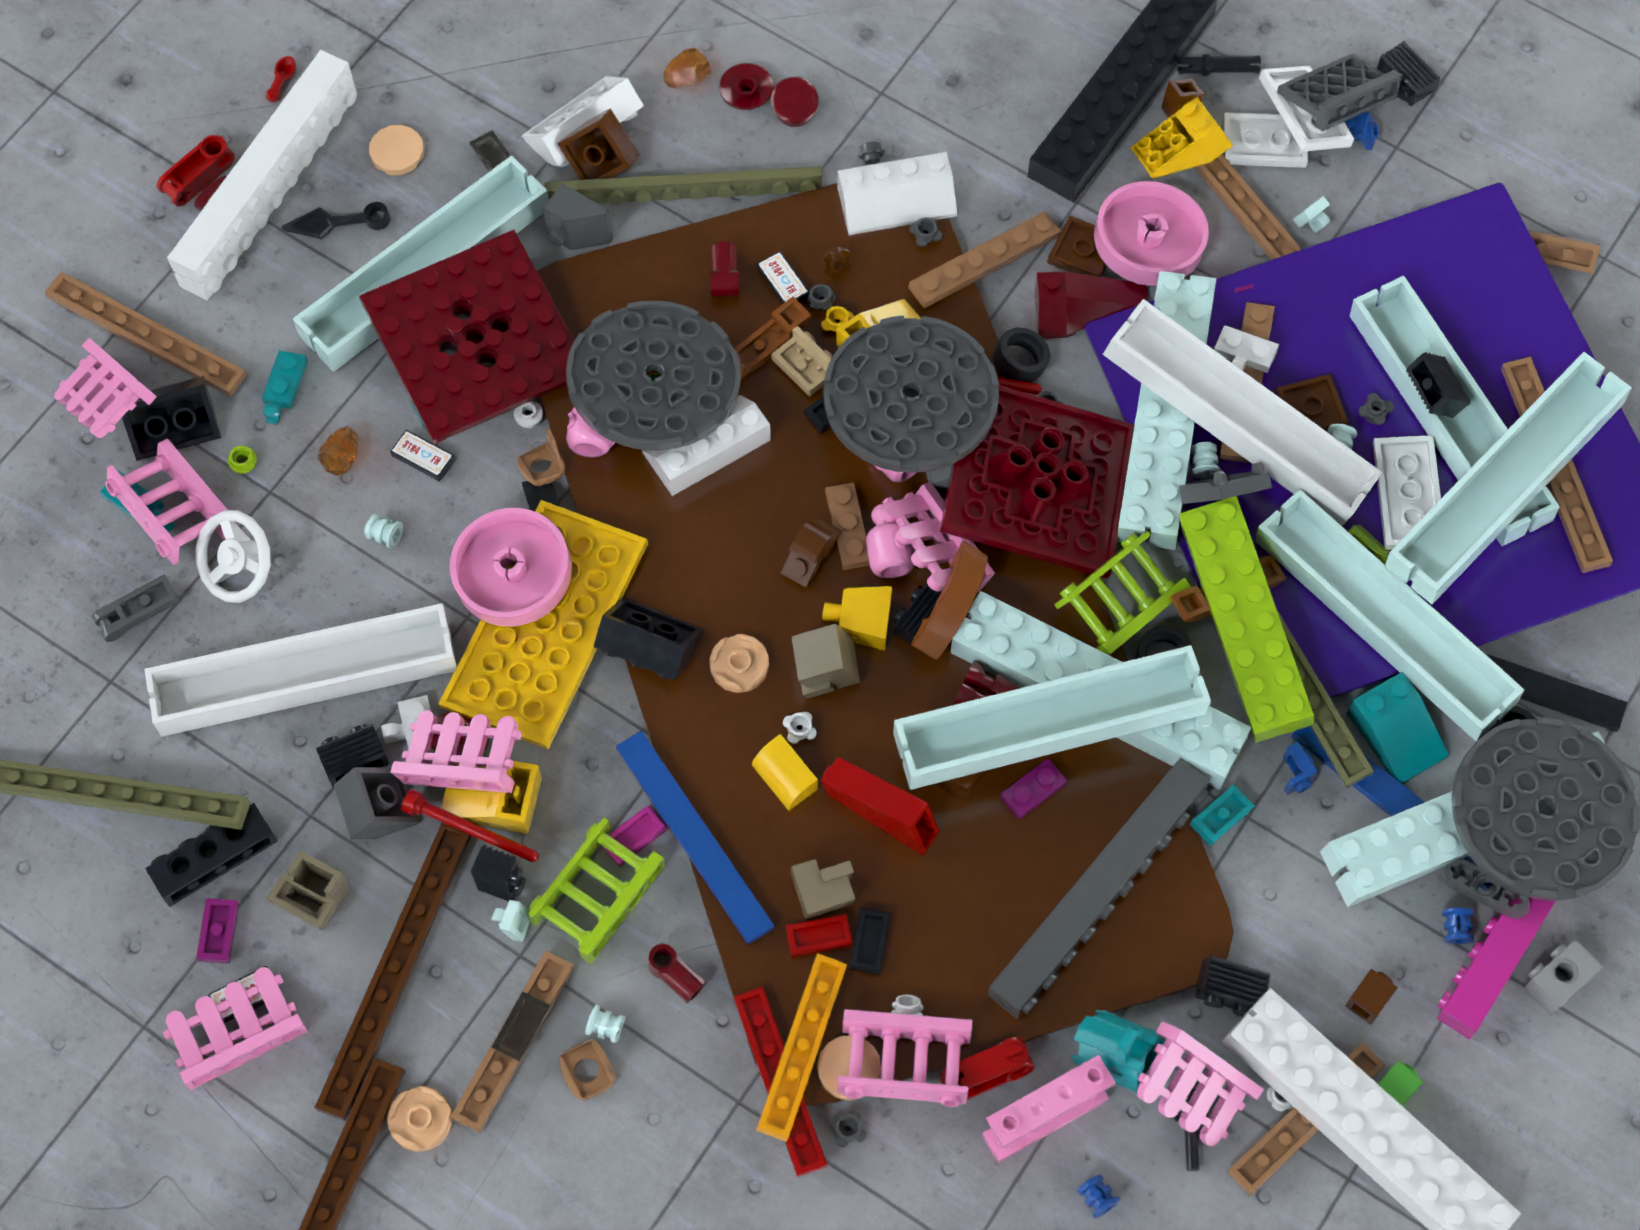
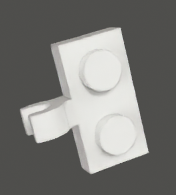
M1224 325L1214 350L1224 358L1232 360V364L1244 371L1245 366H1249L1268 373L1279 344Z
M427 695L398 702L402 724L389 723L381 726L385 744L406 739L409 750L413 732L410 730L411 722H416L421 712L425 710L431 711ZM430 747L429 753H435L432 747Z

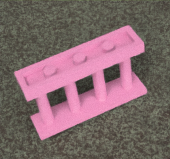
M168 439L158 443L155 461L135 471L121 476L113 465L107 467V481L105 485L108 492L120 500L154 541L159 554L162 557H167L173 566L179 563V547L198 538L200 530L209 518L223 510H228ZM159 471L167 472L172 478L171 481L139 497L130 487ZM176 491H183L188 497V501L156 517L147 507V505ZM194 510L200 512L206 519L173 537L163 527ZM219 525L214 532H217L225 540L222 527Z
M844 1009L843 1034H849L852 1040L849 1075L838 1076L837 1094H844L845 1097L851 1099L872 1096L941 1102L943 1106L957 1107L960 1104H966L968 1087L958 1086L960 1046L970 1044L972 1020ZM867 1036H879L884 1039L881 1079L861 1078L864 1038ZM900 1038L913 1039L916 1042L913 1082L894 1080L896 1041ZM932 1041L945 1042L948 1045L945 1085L926 1083L928 1043Z
M1097 1055L987 1117L986 1120L991 1128L984 1131L982 1136L995 1159L1000 1163L1107 1102L1109 1097L1105 1090L1115 1085L1116 1082L1100 1056Z

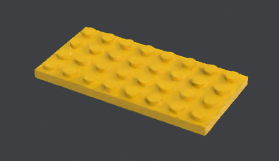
M541 500L535 512L545 516L556 525L564 537L570 553L572 574L565 595L548 614L528 624L498 626L480 620L438 704L444 710L456 712L470 719L478 714H483L491 721V728H497L501 718L510 716L518 723V730L522 733L521 740L549 750L597 651V648L593 646L601 617L623 597L647 548L648 541L641 536ZM516 564L508 565L506 568L507 572L508 569L513 568Z

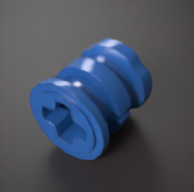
M1449 908L1442 911V916L1447 918V921L1444 923V930L1448 931V935L1445 936L1446 943L1467 944L1474 941V936L1470 934V930L1473 929V922L1469 920V917L1474 914L1472 909ZM1457 921L1460 924V931L1457 929Z
M1101 1174L1092 1177L1077 1190L1079 1195L1086 1197L1085 1203L1087 1206L1093 1207L1095 1210L1093 1213L1094 1218L1103 1216L1121 1200L1119 1196H1112V1189L1109 1185H1104Z

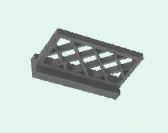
M1352 53L1278 85L1277 93L1316 117L1315 127L1325 131L1396 99L1402 74L1396 70L1385 74ZM1348 65H1353V66L1356 67V68H1351V67H1346V66H1348ZM1346 76L1360 77V79H1359V78H1350V77H1346ZM1310 82L1323 83V85H1322V84H1313V83H1310ZM1328 84L1342 85V87L1330 86ZM1292 90L1304 91V93L1294 92ZM1309 92L1323 93V95L1310 94ZM1313 103H1320V106L1318 107Z

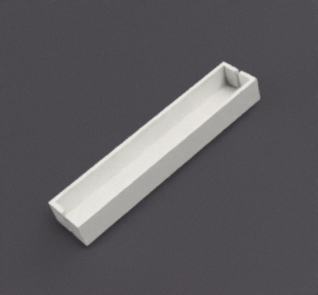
M320 50L167 257L181 288L207 301L213 293L220 289L222 280L227 273L235 268L238 258L244 250L251 246L253 238L259 229L265 227L272 211L280 206L283 196L289 188L296 184L298 176L304 167L309 166L314 153L325 144L328 134L334 126L340 123L343 113L349 106L354 104L357 92L348 62Z
M1144 299L1115 334L1103 353L1109 360L1252 464L1261 462L1264 465L1265 473H1270L1271 478L1290 492L1295 494L1297 491L1302 490L1341 526L1354 514L1366 497V494L1383 473Z
M443 603L150 667L144 670L148 694L151 697L149 703L152 723L160 736L163 737L455 672L457 663L448 618Z
M1271 988L1258 999L1222 1040L1231 1051L1427 1229L1508 1230L1521 1215L1512 1204Z

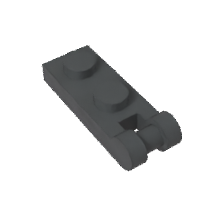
M164 574L93 613L92 619L97 626L102 628L101 635L104 640L112 642L118 639L125 631L181 601ZM119 615L120 619L112 623V617Z

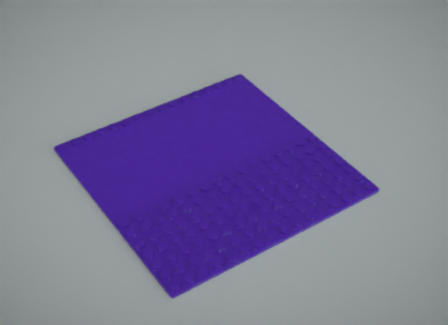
M1495 183L1217 278L1207 345L1214 350L1224 325L1241 331L1246 302L1275 306L1269 341L1277 343L1279 346L1268 373H1263L1262 385L1274 393L1277 387L1331 374L1349 421L1348 426L1353 427L1357 431L1356 438L1352 439L1353 447L1351 450L1374 467V438L1428 436V434L1350 318L1353 300L1374 289H1377L1380 293L1381 286L1401 276H1405L1507 429L1520 416L1501 371L1504 363L1531 357L1544 391H1546L1583 352L1595 359L1509 193L1502 183ZM1250 284L1254 285V288L1240 291L1238 294L1234 291V288ZM1155 300L1150 301L1149 303L1154 306ZM1137 306L1088 322L1085 325L1087 337L1123 419L1131 424H1135L1141 382L1105 357L1103 353ZM1602 374L1601 379L1597 385L1599 388H1601L1604 382V374ZM1371 393L1378 394L1380 399L1390 401L1394 406L1393 411L1387 414L1385 423L1382 425L1371 424L1359 415V408L1365 405L1367 396ZM1622 408L1572 458L1613 563L1609 567L1582 573L1558 512L1553 522L1532 532H1529L1527 529L1524 536L1504 546H1501L1495 538L1433 604L1423 598L1476 647L1640 590V442ZM1195 422L1191 447L1200 442L1216 444L1217 466L1226 475L1252 472L1253 464L1251 462L1244 463L1219 459L1222 441ZM1435 446L1442 499L1458 480ZM1191 450L1186 483L1203 480L1196 479L1191 474L1192 469L1195 468L1192 465V457L1194 455L1191 454ZM1271 477L1272 488L1237 496L1259 559L1270 554L1255 541L1258 527L1276 510L1280 512L1281 506L1294 495ZM1376 481L1354 514L1342 527L1348 532L1353 525H1361L1384 546ZM1220 500L1182 504L1181 513ZM1179 523L1177 542L1197 587L1201 588ZM1275 560L1286 576V579L1281 584L1270 589L1274 604L1330 699L1400 673ZM1409 580L1406 584L1411 588L1413 581Z

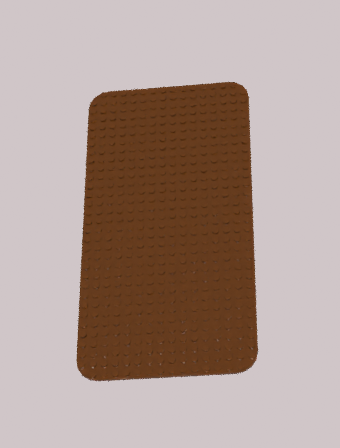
M838 183L559 260L537 270L574 341L579 333H583L591 325L593 319L610 309L614 312L627 307V304L632 302L666 301L697 310L699 316L711 323L714 321L728 335L729 342L735 348L771 320V313L782 305L756 269V263L781 251L809 292L812 287L818 284L829 286L836 297L833 301V306L845 308L847 311L852 312L854 317L859 313L905 299L921 319L922 316L936 318L957 326L968 333L983 347L985 355L993 365L994 349L999 342L975 282L926 308H923L908 288L910 281L963 254L949 218L935 220L937 230L942 232V238L939 241L927 243L925 247H920L916 244L917 239L915 235L910 233L911 225L849 235L838 193ZM719 241H729V243L736 245V271L739 272V296L711 297L712 245L717 244ZM832 247L848 249L851 253L849 257L851 268L845 272L826 274L824 271L826 262L823 259L826 251ZM808 298L801 301L800 304L812 317L802 328V331L809 332L814 337L816 344L823 351H829L833 356L838 349L837 332L831 330L824 331L821 326L822 321L826 320L827 310H814L810 307ZM771 358L756 370L741 378L739 395L753 401L770 423L771 441L672 496L641 449L615 443L605 455L585 457L574 453L568 447L566 440L569 423L568 414L571 413L574 406L566 385L540 398L551 432L555 437L558 451L565 462L566 469L564 473L577 513L641 536L648 541L647 548L623 597L704 629L685 671L676 680L664 679L652 670L634 667L627 660L625 662L654 750L774 925L772 931L747 945L689 859L733 996L763 986L785 1045L817 955L816 953L791 958L785 925L847 914L854 944L860 907L891 913L880 976L849 970L853 946L818 953L843 962L847 966L803 1094L807 1106L834 1104L844 1101L843 1099L835 1098L824 1089L819 1079L817 1068L820 1053L825 1046L838 1037L849 1035L843 1034L844 1009L891 1013L894 1010L892 1003L895 1002L898 996L913 995L918 997L924 1006L923 1011H920L923 1016L972 1020L970 1044L960 1046L961 1061L1012 1037H1021L1023 1042L1081 1024L1087 1015L1090 1017L1097 1015L1095 1010L1115 1013L1198 985L1203 960L1210 956L1226 960L1234 933L1230 911L1201 838L1189 825L1193 820L1192 816H1190L1181 829L1175 827L1169 834L1172 840L1162 852L1157 849L1151 856L1154 861L1143 875L1138 872L1132 879L1135 884L1124 898L1119 895L1113 902L1116 908L1105 921L1102 918L1099 919L1094 926L1097 931L1089 942L1085 944L1081 941L1076 947L1075 951L1078 954L1068 967L1062 965L1055 974L1058 975V978L1048 991L1043 988L1036 996L1039 1001L1028 1015L1023 1012L1016 1019L987 996L991 984L1172 768L1171 765L1115 737L983 771L966 801L935 784L910 790L903 768V758H900L893 734L894 720L952 706L972 665L951 653L952 640L938 660H934L894 634L895 623L893 620L902 607L907 609L912 603L910 598L919 585L924 587L932 573L928 567L919 568L915 566L910 573L904 576L881 578L871 571L870 566L842 570L837 543H835L830 556L821 560L810 586L804 587L781 574L791 552L789 550L791 543L808 520L818 517L832 525L825 494L826 487L854 483L867 536L868 532L876 526L871 516L874 507L883 504V501L888 497H892L896 501L904 499L907 493L912 492L915 495L923 484L928 483L926 472H917L903 482L891 481L875 465L862 460L847 449L838 439L832 428L820 435L804 415V409L824 397V386L809 397ZM994 365L997 377L1005 378L1003 375L999 373V371ZM947 492L939 493L945 501ZM916 516L907 518L910 524L920 522ZM932 539L922 541L926 547L936 545ZM973 541L978 550L988 556L987 562L995 572L981 589L982 592L1093 648L1099 645L1096 641L1098 637L1070 602L1059 609L1054 605L1063 598L1060 595L1063 589L1073 582L1076 586L1079 585L1091 574ZM948 562L938 564L942 570L950 567ZM1089 585L1079 595L1108 631L1111 629L1114 633L1116 629L1106 604L1092 586ZM892 587L885 650L854 643L860 683L840 689L834 686L835 691L808 699L804 697L801 683L798 681L792 636L832 624L839 626V622L822 620L824 602L842 604L843 591L846 588ZM735 634H745L756 638L764 645L769 658V670L766 679L757 688L749 692L735 693L725 690L715 682L711 675L709 658L715 645L725 637L729 638L735 636ZM1122 645L1109 655L1121 662L1128 661ZM984 670L986 675L995 679V675ZM974 688L976 691L984 695L988 694V691H985L981 688ZM809 712L812 715V727L816 729V737L812 740L807 738L799 740L797 744L790 743L787 740L788 730L783 726L784 718L795 713ZM800 725L797 726L798 730H801L803 728ZM779 734L784 737L818 779V790L789 811L752 766L754 758L761 749ZM837 757L929 804L940 833L924 856L918 854L827 795L821 780L826 768L832 765ZM1046 759H1049L1067 780V785L1021 820H1018L1001 800L1000 794ZM816 859L820 871L850 860L854 871L849 880L855 896L854 903L805 920L790 875L791 867ZM867 1036L864 1039L876 1049L880 1056L882 1068L884 1039L879 1036ZM900 1038L896 1041L894 1080L905 1081L913 1078L916 1045L913 1039ZM932 1041L928 1043L926 1074L946 1068L948 1045L945 1042Z

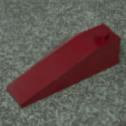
M1037 272L1034 292L1037 332L1042 338H1067L1073 336L1077 331L1085 329V325L1088 322L1138 306L1143 299L1148 302L1147 285L1136 284L1131 281L1071 272Z

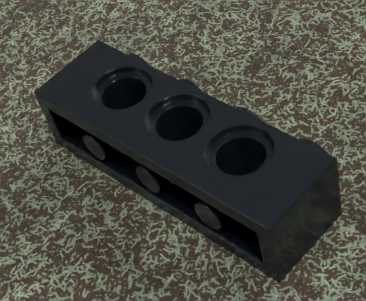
M252 803L249 806L241 830L210 825L204 833L196 838L184 840L178 846V849L168 855L163 854L156 857L151 862V865L145 869L164 901L171 907L278 841L255 803ZM239 831L244 832V835L241 839L236 841L231 840V837L234 833ZM217 848L213 856L204 857L208 849ZM190 864L189 869L185 873L177 874V870L181 865Z

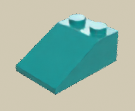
M1403 672L1352 701L1346 714L1389 774L1401 784L1449 757L1421 696Z

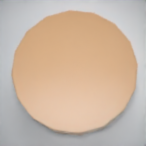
M390 125L380 129L372 137L369 144V155L374 167L378 170L385 171V174L391 176L404 175L416 169L417 164L420 160L422 161L424 145L419 133L411 127Z
M735 634V636L721 639L713 648L709 658L711 675L715 682L725 690L735 693L749 692L757 688L766 679L769 670V658L764 645L756 638L745 634Z
M850 1035L841 1036L829 1042L821 1051L817 1064L819 1079L824 1089L835 1098L846 1101L856 1100L847 1098L844 1094H837L838 1076L849 1075L852 1040ZM864 1039L861 1078L879 1079L881 1074L880 1056L874 1046Z
M425 1086L407 1089L401 1092L391 1103L387 1114L388 1128L393 1139L404 1149L414 1152L429 1151L440 1145L448 1136L452 1125L450 1117L452 1110L446 1098L435 1089Z

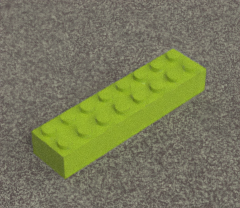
M1237 496L1180 513V526L1209 605L1210 613L1249 726L1252 727L1251 732L1255 743L1314 725V714Z

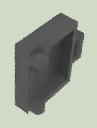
M1261 462L1252 465V472L1226 475L1225 472L1218 471L1214 473V478L1179 486L1182 504L1221 500L1272 488L1270 473H1265L1264 465Z

